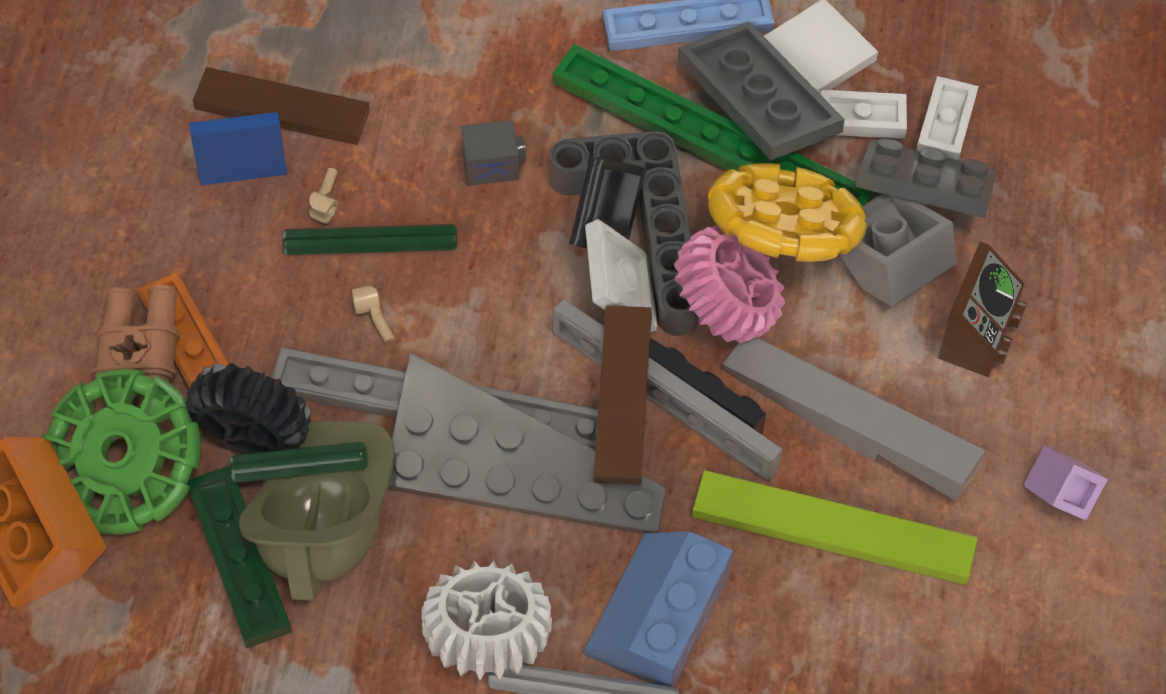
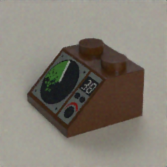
M979 242L950 311L938 359L989 377L995 361L1004 364L1013 341L1012 338L1006 337L1007 331L1010 326L1018 329L1027 303L1019 301L1024 282L987 243Z

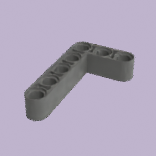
M649 131L571 138L554 144L550 150V184L556 192L562 195H581L590 156L609 157L647 167L639 202L647 254H649L658 323L666 333L673 336H682L690 333L697 325L698 316L694 311H688L690 305L687 299L679 296L683 288L674 279L679 272L666 270L667 268H675L674 263L679 259L677 252L684 243L690 240L676 146L673 139L663 132ZM658 194H660V195H665V197H659V196H656V195H658ZM661 231H670V232H673V233L665 234V233H662ZM680 305L685 307L686 309L679 310L674 309L671 306Z

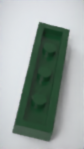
M229 466L189 479L187 485L191 487L189 490L190 496L246 649L292 633L291 624L269 567L262 560L256 543L247 540L240 531L239 519L242 512L246 509V505L237 482L232 480Z

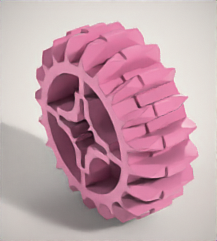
M717 225L707 227L692 235L690 240L684 243L677 252L679 259L674 263V266L679 273L674 279L683 288L679 296L687 299L690 305L688 311H694L699 317V325L707 324L713 336L721 334L727 343L736 340L741 344L764 335L782 316L781 307L785 304V300L780 294L784 290V286L776 279L779 271L771 267L769 263L770 257L739 244L738 237L735 235H726Z

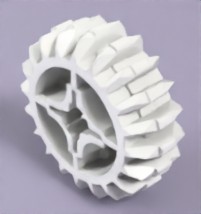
M494 559L488 567H480L473 561L469 570H464L456 565L452 576L440 574L437 586L429 587L426 601H424V606L422 607V634L425 637V642H428L431 655L440 656L444 668L457 664L460 676L472 670L476 672L479 680H481L485 672H494L500 680L505 669H510L519 674L522 662L534 665L537 652H544L549 632L552 629V617H550L551 604L549 598L544 596L541 583H532L529 571L516 575L513 564L501 569L497 567Z

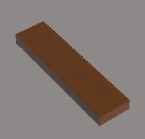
M209 67L205 68L193 98V105L196 110L228 117L278 112L280 128L355 145L359 143L370 113L369 102Z
M606 306L594 464V482L642 483L652 323L651 307Z

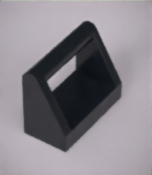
M590 156L569 244L587 248L585 225L597 219L629 240L647 167L609 157Z

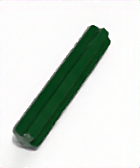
M360 441L233 455L230 458L229 469L232 480L240 483L363 470L368 467L369 456L366 444Z

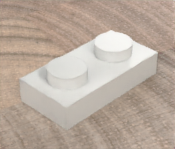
M937 76L916 150L934 149L942 152L947 158L959 160L979 86Z
M821 90L820 94L845 119L843 132L837 134L838 136L905 139L907 131L906 94Z

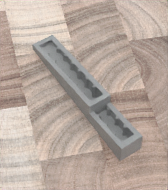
M757 337L751 341L739 343L722 364L724 372L873 462H876L879 456L956 502L981 467L986 450Z

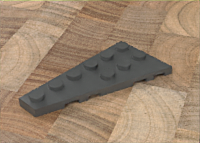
M410 353L391 440L394 446L395 460L388 490L640 534L659 533L666 487L643 475L641 484L594 482V449Z

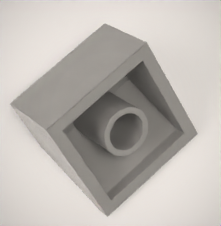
M881 194L862 206L867 224L865 235L855 249L847 254H839L860 287L891 307L957 264L952 221L918 202Z

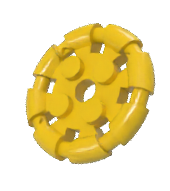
M774 163L744 165L738 171L732 169L723 173L713 182L708 193L710 215L716 225L726 235H735L738 237L739 244L758 253L778 258L779 254L793 256L795 261L800 262L834 259L838 254H847L855 249L862 241L866 232V215L861 204L853 194L845 188L836 189L833 180L796 167L795 171L780 169V164Z

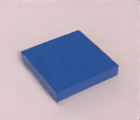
M278 112L189 123L201 185L287 175Z

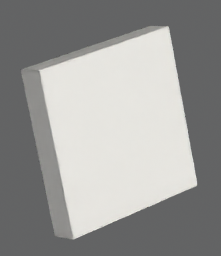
M820 0L764 35L819 93L821 90H832L877 61L878 51L826 0Z
M599 219L586 224L585 230L593 302L604 310L606 306L651 307V333L657 331L649 254Z

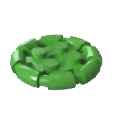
M115 369L98 373L96 375L97 379L87 384L80 382L71 388L54 407L50 414L53 420L47 434L42 433L41 437L44 440L50 441L60 459L58 462L60 465H63L66 472L75 465L79 476L72 479L71 482L98 532L106 535H123L143 530V524L153 519L160 522L178 507L191 487L187 485L192 470H198L201 458L199 425L197 422H192L188 413L189 410L185 405L187 400L180 391L160 376H156L154 379L146 377L143 370ZM138 394L145 396L140 408L131 405L133 398L138 396ZM104 397L108 407L95 412L94 401ZM170 418L174 429L166 433L159 426V423ZM70 426H77L71 443L64 441ZM124 438L128 445L125 457L118 462H111L108 457L110 445L115 440ZM165 458L175 461L169 478L159 475ZM96 492L105 496L100 509L93 507L92 500ZM143 495L146 502L133 508L129 497Z

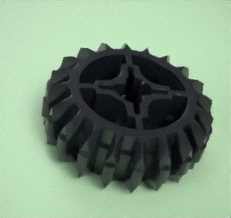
M229 363L227 366L214 364L212 367H204L202 372L196 377L195 382H192L187 393L188 399L185 405L189 410L188 413L192 422L198 423L204 437L214 439L217 445H224L230 448L232 452L238 451L247 454L300 448L301 443L305 442L310 430L308 426L311 421L310 415L312 411L306 406V400L303 397L297 396L294 388L284 386L281 379H273L267 376L265 371L262 373L253 371L250 366L239 368L234 363Z

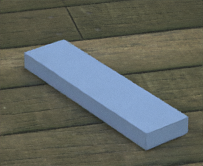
M678 0L604 9L602 16L609 52L693 42L749 21L760 33H766L774 30L775 23L769 0Z

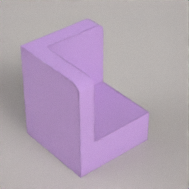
M1044 445L1024 486L1051 506L1087 520L1108 479L1081 461Z

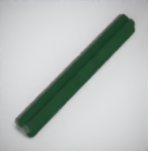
M454 224L286 229L283 231L282 236L283 250L287 255L454 250L458 244L457 228Z

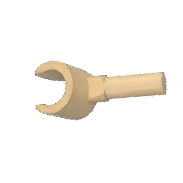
M334 168L327 169L321 188L318 192L314 191L309 198V203L312 207L309 211V216L325 224H329L332 221L338 208V201L330 198V193L338 173Z
M365 286L352 289L356 315L370 312L372 321L384 343H392L395 338L383 317L376 288Z

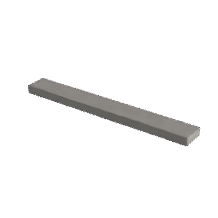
M281 347L271 378L281 379L284 386L294 388L296 395L303 397L306 401L396 418L406 371ZM473 385L596 450L598 409Z

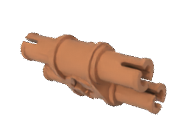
M167 285L151 286L149 289L147 323L140 326H132L135 300L133 291L122 287L107 289L104 325L100 326L96 332V339L99 342L96 368L92 370L93 380L97 379L96 375L104 371L136 369L143 370L146 377L154 379L156 376H160L172 383L176 378V370L173 369L176 342L180 339L178 328L174 326L178 292L175 291V288ZM139 394L138 408L141 407L144 395ZM104 397L96 400L95 412L108 407Z

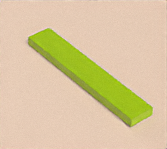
M704 470L692 513L693 518L966 586L978 537Z

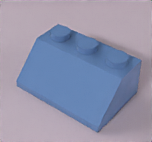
M690 531L644 533L584 649V654L647 683L674 687L730 575L733 550Z

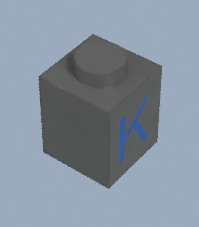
M513 120L461 126L462 153L468 186L519 180V162H526L524 137L515 136Z

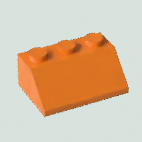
M4 437L0 441V585L12 608H20L81 578L107 548L63 465H60L58 462L60 459L49 440H44V438Z

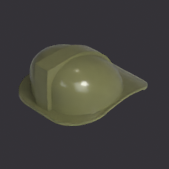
M350 421L310 422L308 426L310 430L305 442L301 443L300 448L361 441L367 447L369 456L368 467L363 470L266 480L256 497L240 516L239 527L242 535L247 540L256 543L262 560L274 573L288 579L291 599L315 600L326 581L337 579L354 569L366 556L374 542L380 523L381 506L389 486L395 460L394 446L386 430L378 424Z

